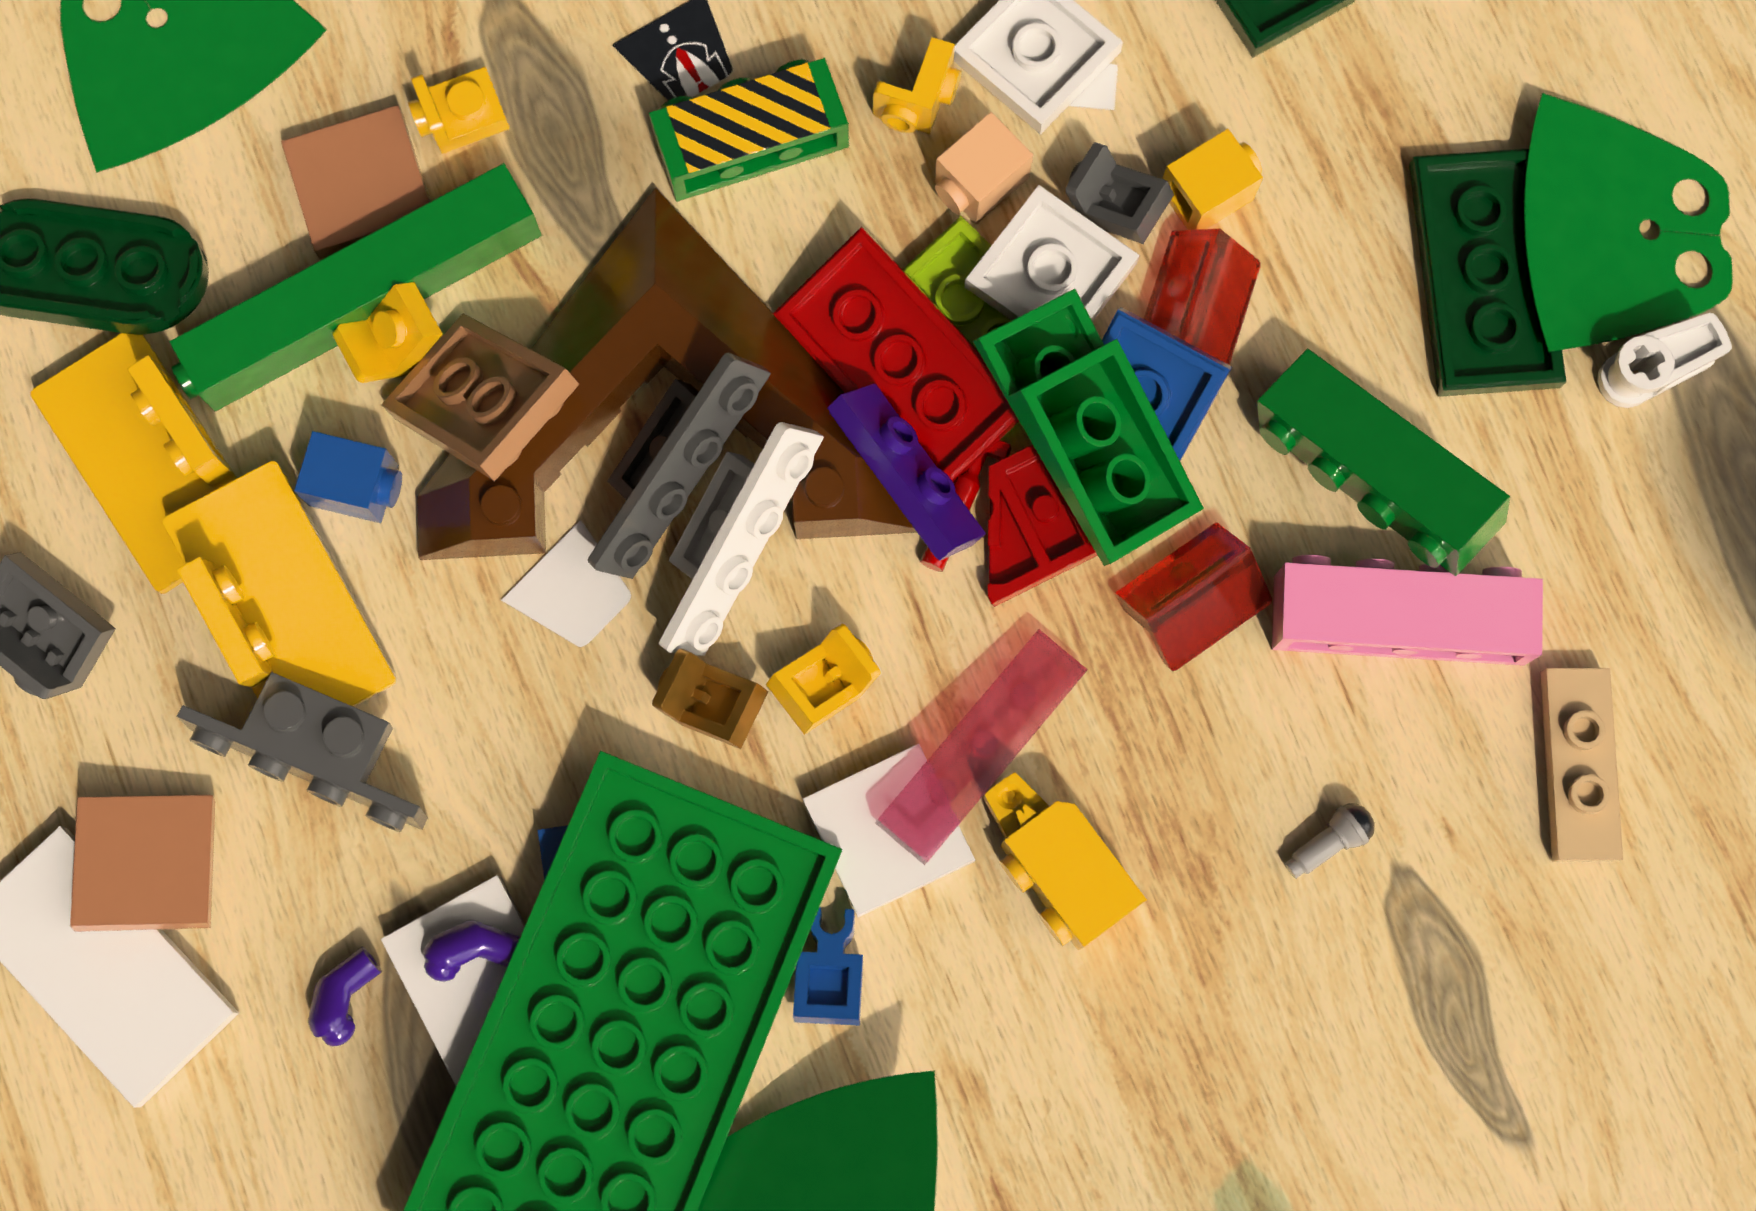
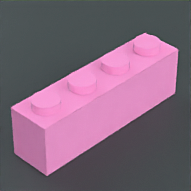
M1299 555L1292 558V563H1284L1274 575L1272 650L1525 666L1542 655L1543 579L1522 577V570L1518 568L1490 567L1483 569L1482 575L1459 573L1455 577L1441 565L1433 568L1422 564L1419 566V571L1395 570V563L1393 561L1363 559L1356 561V567L1331 566V559L1329 557Z

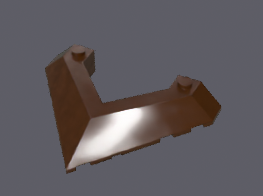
M656 187L531 348L536 353L566 368L579 383L578 387L564 401L560 411L543 425L523 448L518 459L507 467L495 481L450 454L417 496L418 558L420 560L546 553L544 492L561 476L560 471L584 445L588 447L621 412L620 407L644 382L648 384L663 367L668 369L679 380L691 384L696 390L700 391L723 355L731 353L764 366L771 372V375L759 391L756 402L744 413L735 429L746 438L749 437L762 449L779 422L815 430L824 436L814 455L813 465L809 473L799 482L793 493L796 539L917 533L829 413L827 408L845 392Z

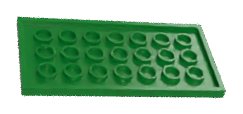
M600 751L403 1211H698L843 849Z

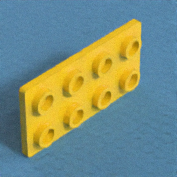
M121 333L33 388L30 396L153 588L157 592L165 594L183 582L176 569L184 565L162 524L163 518L232 482L237 477L144 335Z
M270 461L163 518L162 524L184 565L176 569L238 684L251 687L257 699L271 672L352 707L396 683L395 674L285 473L277 462Z

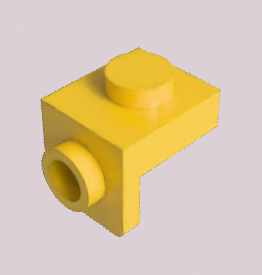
M931 37L913 91L884 82H877L873 93V115L880 118L886 126L903 133H913L915 130L930 134L941 103L951 106L959 86L962 70L953 68L955 44Z
M840 624L830 631L820 645L774 673L766 683V686L805 735L860 699L881 672L866 644L860 639L855 638L845 624Z

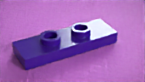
M876 384L841 394L827 408L939 561L973 546L986 534L955 492V486L950 477L937 468L918 442V437L913 427L907 421L900 418Z

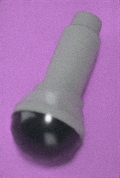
M1348 803L1337 808L1331 821L1327 824L1328 828L1293 852L1292 858L1284 863L1290 874L1295 879L1303 873L1309 874L1343 848L1347 850L1367 844L1375 830V823L1370 812L1363 806L1355 803Z

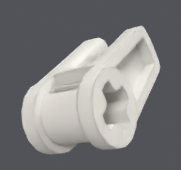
M1707 313L1630 339L1621 346L1618 353L1608 358L1602 364L1598 371V387L1604 398L1613 405L1623 408L1635 407L1708 369L1716 359L1724 356L1732 349V344L1726 329L1714 313ZM1638 370L1639 373L1633 374L1632 371Z

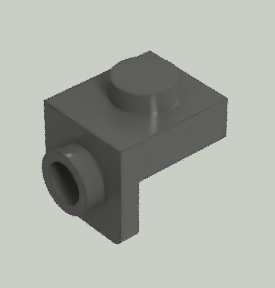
M1097 142L1093 143L1083 161H1080L1074 167L1069 183L1066 186V194L1077 212L1104 231L1144 244L1174 196L1168 181L1116 164L1108 147Z

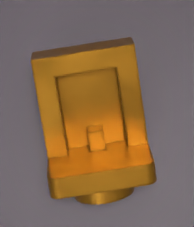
M678 649L670 666L665 669L660 677L658 690L653 698L652 705L684 727L741 749L769 691L756 682L705 663L692 652Z

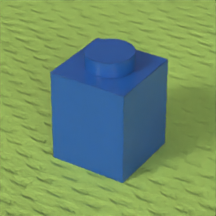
M312 431L294 491L310 507L382 523L386 507L393 508L398 500L402 486V472L397 470L399 465L386 448Z

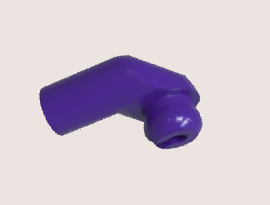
M475 920L465 921L430 939L424 949L426 958L424 962L425 972L436 981L446 982L453 980L463 964L477 957L508 967L520 937Z
M364 947L359 948L322 976L315 985L308 1024L312 1034L315 1037H322V1040L328 1046L336 1047L343 1045L353 1036L356 1027L353 1018L347 1014L351 995L382 973L376 960Z

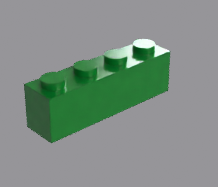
M1308 348L1257 400L1259 432L1270 447L1283 455H1287L1289 452L1294 454L1308 465L1310 474L1320 485L1332 492H1336L1338 489L1342 490L1357 502L1359 511L1369 522L1384 530L1391 527L1408 540V546L1413 554L1430 567L1437 568L1441 565L1456 577L1507 521L1510 495Z

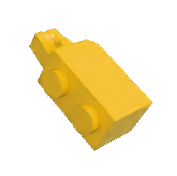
M1016 772L1004 778L984 795L983 799L1005 838L1001 848L1007 856L1000 861L1002 868L1022 893L1029 888L1033 889L1047 908L1039 916L1061 946H1064L1071 940L1077 950L1084 948L1147 900L1076 804L1056 801L1049 806Z

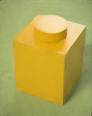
M1228 128L1167 165L1162 179L1168 181L1174 193L1169 204L1192 237L1253 201L1263 176L1261 175L1262 167L1254 150L1245 142L1239 144Z

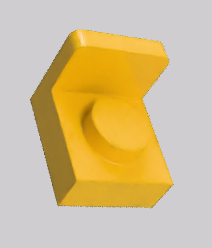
M486 66L431 87L427 86L423 74L411 78L418 99L407 102L421 137L433 134L442 154L510 129Z
M415 282L394 285L366 320L339 324L332 335L356 380L360 383L408 375L443 333Z

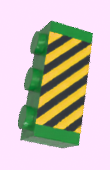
M825 58L812 62L805 59L794 60L782 65L776 73L754 80L745 77L733 79L723 84L718 91L696 98L691 96L676 97L662 104L659 110L649 112L654 138L676 202L849 148V123Z

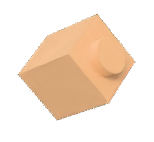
M990 112L936 159L935 183L937 185L935 190L942 202L952 212L960 214L963 211L977 224L1029 179L1033 154Z

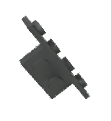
M726 353L700 391L696 390L691 384L675 379L607 481L626 499V502L588 557V563L596 571L633 579L638 570L648 562L653 548L674 517L684 509L688 496L709 465L719 457L725 441L744 413L756 402L759 391L771 375V372L764 366L731 353Z
M271 672L242 730L182 705L176 716L193 731L190 741L197 746L223 757H226L229 749L232 748L252 757L248 764L249 767L281 782H284L288 773L310 782L306 790L307 792L333 805L343 807L348 798L367 806L369 809L365 816L386 828L401 832L406 823L423 830L428 819L420 806L366 784L393 730L388 721Z

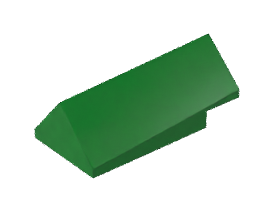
M1076 289L973 341L1103 566L1112 564L1204 509L1118 339L1105 345L1103 344Z

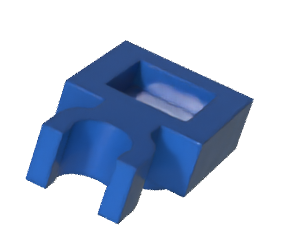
M819 908L811 927L812 937L817 943V952H801L796 965L793 1019L795 1023L860 1026L863 955L845 954V948L851 942L854 935V909H845L844 927L841 931L830 934L820 927L822 912L821 908Z

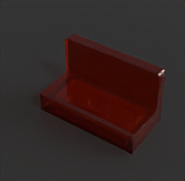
M1220 228L1172 231L1144 319L1230 365L1261 267L1259 259Z
M1217 522L1115 592L1123 610L1149 632L1163 663L1172 671H1176L1272 602L1271 594L1251 548Z

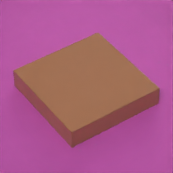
M399 105L281 141L312 246L320 260L431 202Z
M213 795L78 797L70 927L74 932L211 928L215 799Z

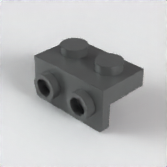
M18 552L5 555L0 563V666L14 677L15 683L22 690L41 699L52 698L81 688L116 628L23 553Z

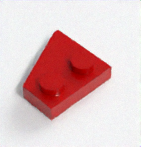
M1033 444L989 466L990 519L988 520V546L990 550L988 598L993 607L1098 556Z

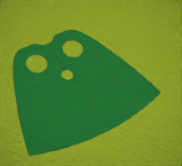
M61 0V33L72 93L96 172L114 168L160 151L200 132L227 116L280 77L317 42L327 29L294 0H121V8L118 14L112 19L103 22L94 21L85 14L83 9L84 0ZM159 8L167 13V22L162 27L154 28L148 25L146 18L151 9Z
M1542 93L1535 116L1528 153L1524 194V220L1531 286L1548 352L1584 347L1637 335L1694 317L1725 300L1732 290L1733 271L1732 258L1721 243V227L1730 215L1729 189L1723 176L1695 155L1650 133L1598 111ZM1682 180H1694L1704 186L1709 196V205L1704 213L1690 216L1678 210L1672 195L1673 189ZM1644 220L1655 221L1659 226L1660 234L1656 239L1648 240L1641 235L1639 228ZM1694 251L1701 253L1708 259L1712 268V277L1707 285L1702 288H1692L1680 281L1676 274L1675 266L1681 254Z
M935 1070L886 1076L822 1092L772 1112L734 1132L725 1141L698 1211H935L938 1161Z

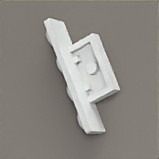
M779 422L772 431L755 464L741 454L727 451L669 559L673 565L689 576L692 581L659 641V645L666 651L676 653L678 649H684L692 652L694 655L705 656L709 647L718 639L723 629V621L736 597L749 583L753 573V566L769 537L779 528L783 519V511L799 482L809 473L813 465L814 455L824 438L817 431Z

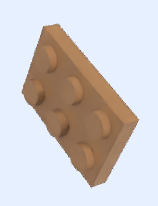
M462 313L381 406L398 422L495 481L507 467L518 459L523 448L543 425L560 411L564 401L578 387L579 383L561 365Z

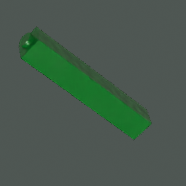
M505 163L169 341L180 361L171 366V369L189 399L200 396L216 412L337 347L338 345L332 335L337 326L343 323L366 320L394 285L415 282L423 299H426L541 237L542 234L534 213Z

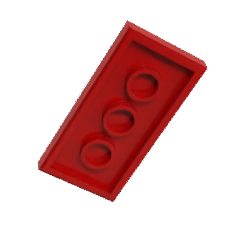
M860 227L773 313L845 393L876 384L900 418L907 421L913 427L920 445L937 468L950 477L953 484L960 475L964 474L1019 422L979 351L863 227Z

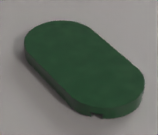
M18 199L0 205L2 209L0 211V315L125 334L146 335L164 331L182 322L197 308L206 292L209 270L205 255L190 233L178 222L171 219L40 199Z

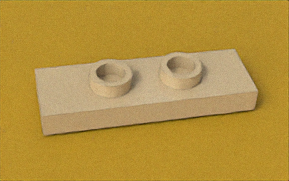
M1546 668L1540 672L1552 862L1623 860L1610 668Z

